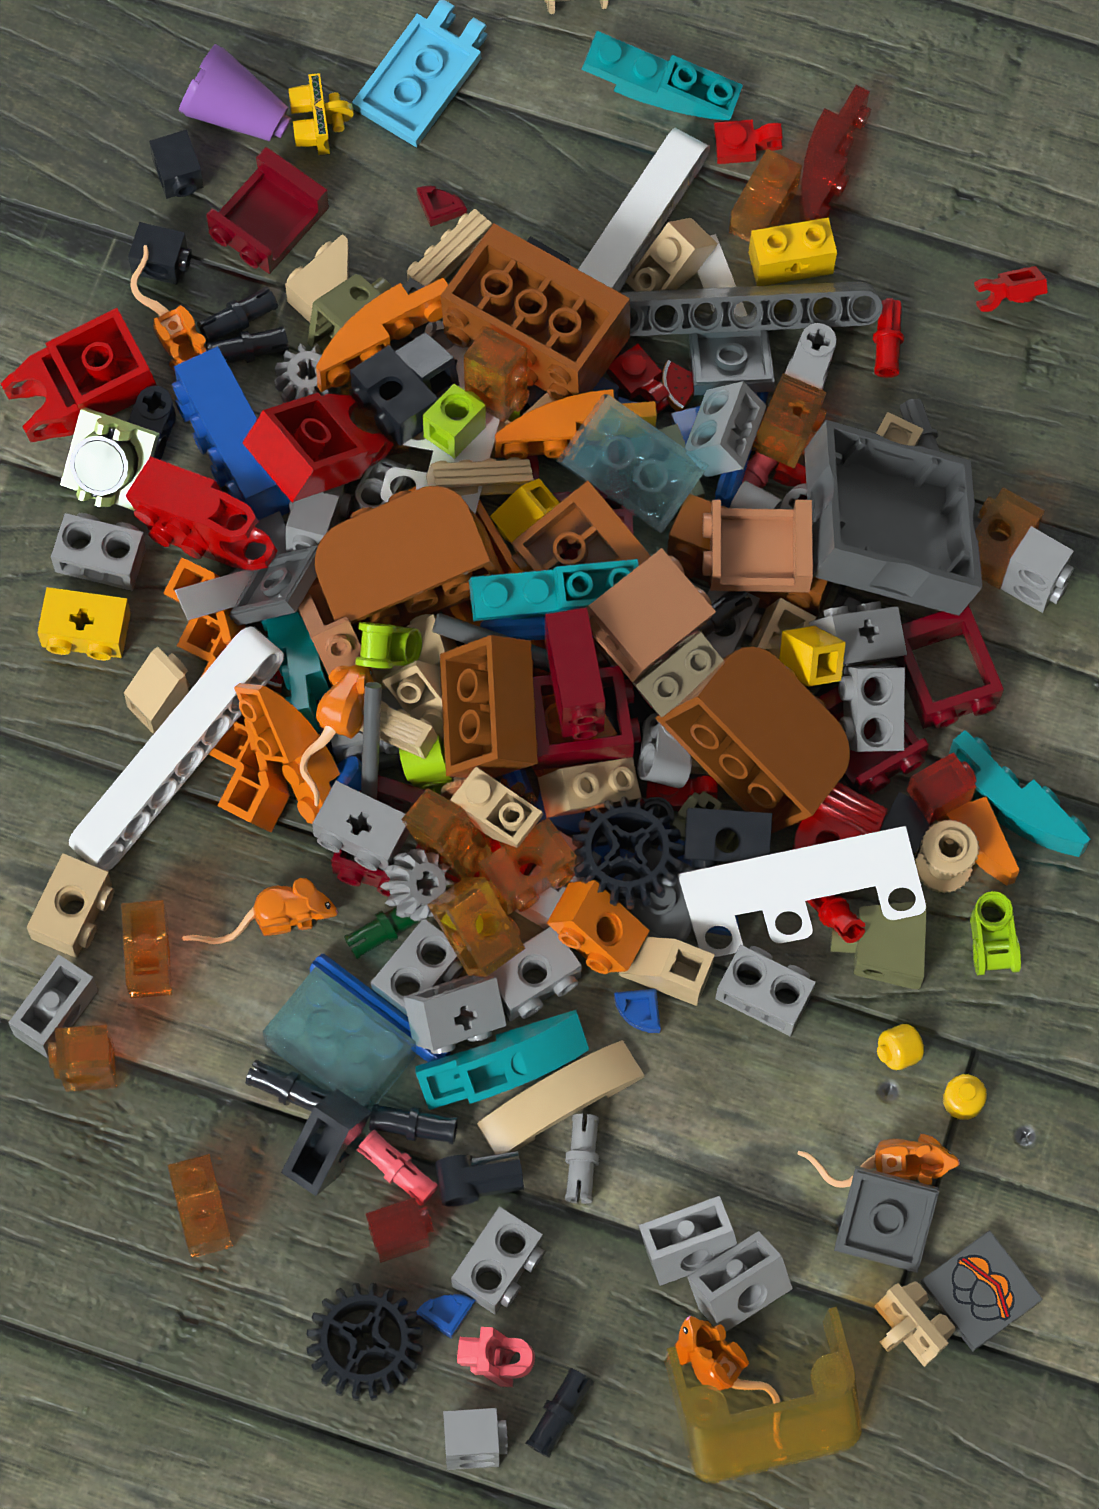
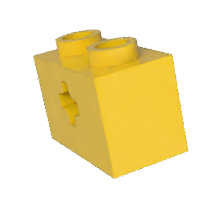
M829 217L751 231L748 253L756 286L833 274L837 250Z
M46 587L37 631L41 646L49 652L59 655H68L72 651L86 653L88 657L102 661L110 660L111 657L122 658L131 615L128 600L121 597ZM84 623H90L85 625L84 630H77L82 629Z

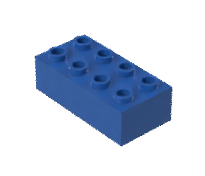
M217 346L174 366L177 380L172 383L177 397L175 404L184 422L191 421L195 430L192 435L201 454L208 453L213 464L210 466V469L220 488L226 486L229 495L250 506L258 520L280 511L281 516L289 513L290 499L281 491L275 481L242 443L256 422L257 417L219 347ZM241 514V516L247 521V516Z

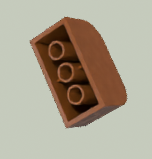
M441 486L422 487L412 492L409 490L401 491L392 495L388 502L376 508L365 507L351 514V519L334 526L324 535L315 554L316 574L333 619L337 621L347 617L360 645L362 631L358 629L359 622L406 627L410 625V621L415 617L425 614L435 615L471 599L469 579L471 577L504 574L488 533L481 521L460 495L453 490Z
M743 647L723 657L724 661L664 717L661 718L657 715L655 719L745 812L772 813V834L806 819L816 812L846 772L850 759V747L841 724L825 708L824 703L797 679L792 669L785 666L775 655L765 649Z

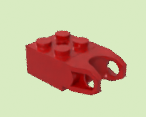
M118 308L46 342V348L30 355L14 372L9 374L0 383L9 400L34 396L46 398L42 407L35 411L32 417L22 426L30 442L71 436L75 432L80 410L84 407L111 416L135 404L138 395L146 387L157 386ZM27 380L22 386L13 388L18 382ZM42 424H47L42 429L35 430L38 426Z
M319 392L264 409L242 442L291 502L360 479L368 468L384 459L394 445L387 436L380 433L372 434L365 432L352 422L350 418L352 411L357 407V402L351 395L325 394L321 396Z
M150 456L125 495L135 509L134 515L149 529L148 535L152 540L164 547H169L170 544L180 547L186 554L195 559H201L204 556L234 568L254 571L268 568L278 552L269 535L255 527L259 521L250 506L222 492L215 480ZM241 514L247 516V521L241 516ZM251 542L266 545L265 553L258 559L252 560L245 556L247 547Z

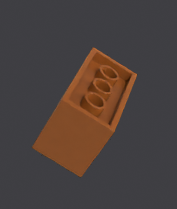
M494 223L441 294L444 334L453 344L461 348L467 346L478 352L482 359L492 366L499 367L502 365L511 370L519 381L529 386L534 384L542 388L555 401L573 395L592 392L630 338V298Z
M588 480L511 542L516 553L511 558L522 572L553 570L558 566L638 559V565H641L651 557ZM579 549V556L576 559L571 560L569 558L564 560V552L566 550ZM593 638L599 668L618 666L600 643Z

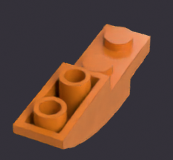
M441 278L409 295L402 284L399 283L361 308L336 333L318 361L316 373L319 390L323 392L331 387H340L346 384L351 379V369L390 345L391 340L403 339L413 329L427 322H436L443 318L441 294L448 286L445 279Z
M610 389L573 395L547 403L515 419L495 434V458H505L508 460L518 457L523 460L528 456L534 455L561 458L569 453H576L577 438L584 437L589 441H598L605 439L607 436L625 435L628 438L644 437L648 433H655L657 418L655 401L615 404L614 390Z
M239 683L234 687L240 701L239 708L249 722L255 736L254 743L258 752L264 757V760L282 763L283 775L291 784L297 798V808L306 822L312 824L331 790L329 782L340 775L331 753L324 746L312 754L307 763V770L315 782L320 795L319 804L316 807L314 805V794L300 773V762L304 752L320 735L310 722L278 693L263 685Z

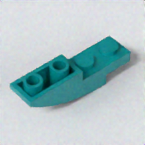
M596 31L581 68L583 71L614 83L613 91L669 111L708 119L729 121L743 87L738 82L675 55H671L667 61L599 31Z
M638 559L558 566L553 570L471 577L469 579L473 621L511 617L512 620L543 617L549 613L588 607L639 566Z
M296 611L295 613L261 620L264 630L268 631L267 639L284 654V660L278 670L284 678L287 689H291V696L285 699L310 722L317 733L320 732V724L316 719L317 700L321 699L331 689L328 673L302 617Z
M964 730L953 739L949 754L971 777L968 781L966 792L972 801L987 797L998 823L1037 845L1076 857L1081 856L1085 852L1091 840L1087 836V828L1077 817L1068 816L1059 806L1060 801L1047 786L1041 787L1033 779L1021 789L1016 775L1008 767L1003 766L1001 768L991 757L992 753L989 747L981 738H973Z
M573 1010L496 1034V1041L415 1066V1073L429 1110L468 1098L469 1104L537 1079L589 1051V1045L577 1010Z

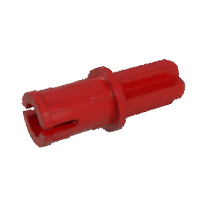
M886 298L881 301L882 313L877 321V332L873 334V341L876 343L874 374L883 378H892L899 375L900 345L904 342V335L901 333L902 304L898 300H893V298Z
M830 895L806 900L819 913L818 916L824 926L833 928L845 942L854 943L864 935L865 929L862 927H865V923L850 910L849 903L843 897Z

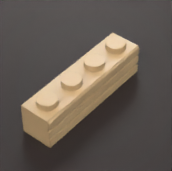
M476 209L469 214L465 213L462 215L457 223L458 225L453 230L448 229L436 246H430L419 262L415 261L409 266L407 281L411 277L420 284L427 286L441 278L446 279L471 255L492 226V223Z
M518 457L496 461L493 458L478 462H472L468 459L455 463L437 461L430 465L426 474L428 486L445 487L453 490L460 496L478 493L479 486H482L480 495L513 494L520 486L534 481L530 460H521Z
M381 701L380 740L425 759L437 740L432 723L422 718L417 720L402 709L396 711L389 708L385 702Z

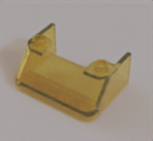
M837 1307L829 1308L823 1320L831 1353L817 1359L811 1369L810 1380L814 1394L730 1414L726 1399L717 1388L710 1385L686 1388L676 1346L667 1348L664 1363L691 1467L694 1474L700 1480L712 1484L844 1452L856 1445L862 1433L854 1367Z

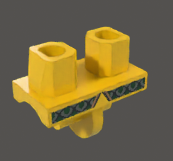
M320 73L309 74L308 85L288 88L291 114L313 112V119L293 121L296 147L317 146L318 155L330 154L327 123L332 124L334 132H342L345 129L344 122L349 121L354 115L353 106L347 101H342L340 94L336 92L329 94V102L324 104Z

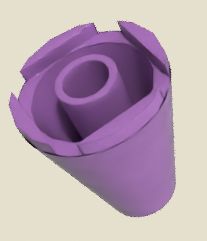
M214 44L199 67L201 70L195 80L192 79L180 104L179 112L187 117L269 142L274 135L281 139L292 119L286 115L289 107L226 49Z

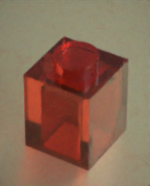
M953 752L912 775L907 791L930 824L972 800L977 780L969 764L965 761L960 762Z
M415 1197L365 1214L367 1226L380 1263L429 1247L427 1234L434 1232V1228L427 1208L418 1209Z

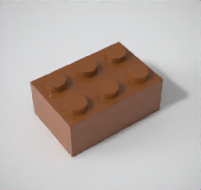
M489 635L441 653L440 668L446 776L467 778L474 768L477 767L492 778L538 764L531 641Z

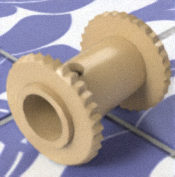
M950 819L948 821H938V823L929 827L921 841L922 846L915 859L918 876L928 889L938 893L956 892L957 889L965 886V883L969 881L968 878L971 877L972 867L979 855V841L975 832L962 822Z

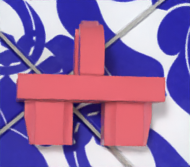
M481 1327L480 1338H459L457 1363L461 1366H470L473 1374L483 1375L500 1387H513V1378H522L528 1375L534 1365L535 1353L527 1342L519 1338H508L493 1327ZM516 1352L519 1353V1362L509 1364L512 1356Z

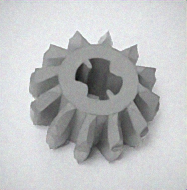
M300 343L298 354L286 350L283 355L285 362H279L275 367L276 375H278L274 380L275 388L282 392V401L284 403L317 392L322 396L339 393L341 390L340 386L331 387L321 392L317 387L316 365L322 356L321 347L318 344L311 351H306L305 346Z
M411 849L408 853H399L393 857L394 865H389L383 869L390 880L380 886L384 890H389L391 894L385 904L397 906L396 916L401 918L410 916L414 921H422L428 916L433 917L442 913L441 905L448 904L452 900L445 892V889L455 884L449 879L446 880L444 876L450 866L438 864L439 854L434 852L425 853L422 849Z

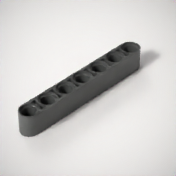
M861 281L621 293L630 298V307L636 311L635 316L630 320V336L800 329L814 323H822L829 327L865 326L877 321L883 308L881 299L874 287L867 282ZM865 295L872 298V303L866 310L856 311L852 308L854 301L858 297ZM826 297L833 300L832 306L828 311L818 313L813 310V306L818 299ZM788 299L794 302L793 308L787 314L780 315L773 312L774 306L780 300ZM749 301L754 304V309L749 315L742 317L734 314V309L740 302ZM702 303H710L715 306L714 312L707 318H698L694 315L697 306ZM662 305H671L675 308V313L670 319L659 320L654 316L657 308Z

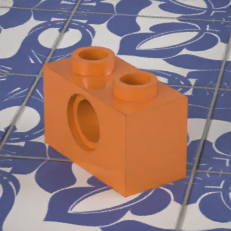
M591 880L586 884L583 881L570 882L548 919L547 924L559 934L558 938L563 944L576 949L586 959V964L592 970L601 974L628 971L650 930L619 902L617 906L611 905V894L606 890L597 893L599 887L597 881Z

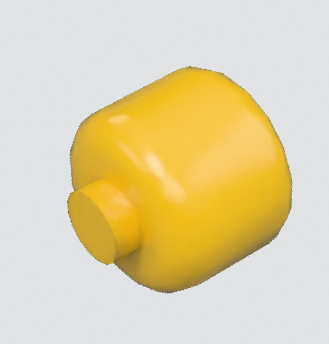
M900 1024L880 1034L877 1054L879 1059L892 1070H902L917 1064L923 1058L924 1044L920 1034L913 1026Z
M961 1074L954 1077L947 1084L943 1094V1104L946 1111L952 1117L960 1120H969L976 1117L982 1111L987 1100V1091L983 1082L970 1074Z

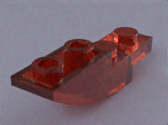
M858 85L854 87L839 114L824 108L815 125L808 144L799 195L800 222L828 218L832 206L829 205L834 195L840 197L849 182L850 176L845 173L848 162L846 157L854 141L851 136L856 128L863 129L872 110L867 107L870 91Z

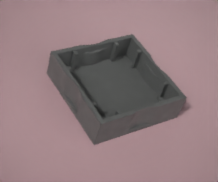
M826 420L804 449L807 500H812L813 577L960 615L982 589L979 545L973 526L975 501L971 460L921 446L900 444L875 433Z

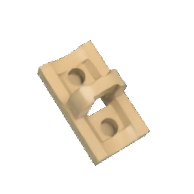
M917 1281L903 1287L897 1283L874 1306L892 1328L880 1343L889 1352L904 1342L925 1367L949 1344L947 1340L956 1329L946 1315L940 1313L932 1320H929L920 1310L929 1299L927 1292Z

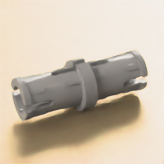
M583 1114L572 1116L571 1150L566 1152L565 1158L566 1163L569 1164L567 1192L565 1195V1200L568 1202L577 1203L579 1186H581V1204H588L593 1201L594 1167L599 1165V1155L595 1151L600 1118L595 1115L587 1114L585 1132Z

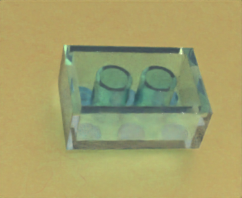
M608 394L601 396L557 460L559 464L585 482L588 480L596 490L660 533L665 530L709 466Z
M317 967L311 971L262 1031L267 1047L320 1087L332 1092L338 1089L370 1111H372L374 1103H379L417 1055L416 1041Z

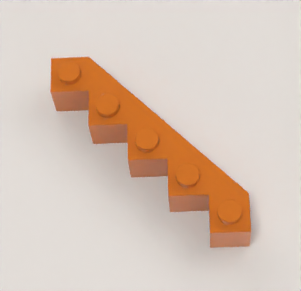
M181 557L163 594L180 603L175 592L176 589L220 576ZM232 608L189 620L177 644V647L208 663L203 674L241 630L246 628L245 624L237 626L229 617ZM241 714L208 754L236 768L217 806L268 832H272L290 797L287 782L282 772V763L264 760V757L258 752L254 743L255 736L249 722Z

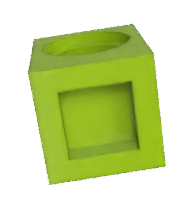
M453 384L423 414L424 438L454 459L486 428V405L477 394L472 391L466 392L456 384ZM460 417V418H463V419L453 420V419H451V418Z

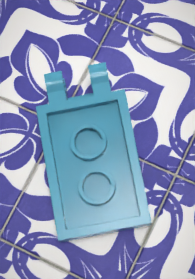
M439 0L427 19L416 14L352 101L355 111L416 148L482 59L481 51L477 50V48L484 43L488 36L484 32L487 27L486 24L474 17L467 24L460 37L448 31L447 28L453 23L456 15L452 13L455 6L446 0Z

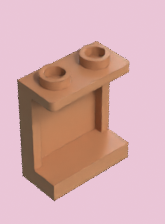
M712 500L711 513H703V538H710V551H703V576H710V591L810 592L813 578L812 500H795L794 509L721 508V500Z
M662 548L587 607L592 635L632 682L642 676L653 663L693 631L704 626L716 612L712 608L708 595L702 589L695 588L684 575L685 572L680 562L676 558L668 556Z
M316 577L298 609L329 675L338 666L350 667L355 665L356 658L360 657L361 645L347 617L334 621L319 579ZM373 673V682H377V679Z

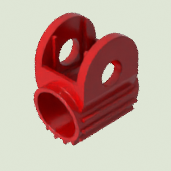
M838 782L812 816L795 823L799 827L795 834L792 850L879 832L888 809Z

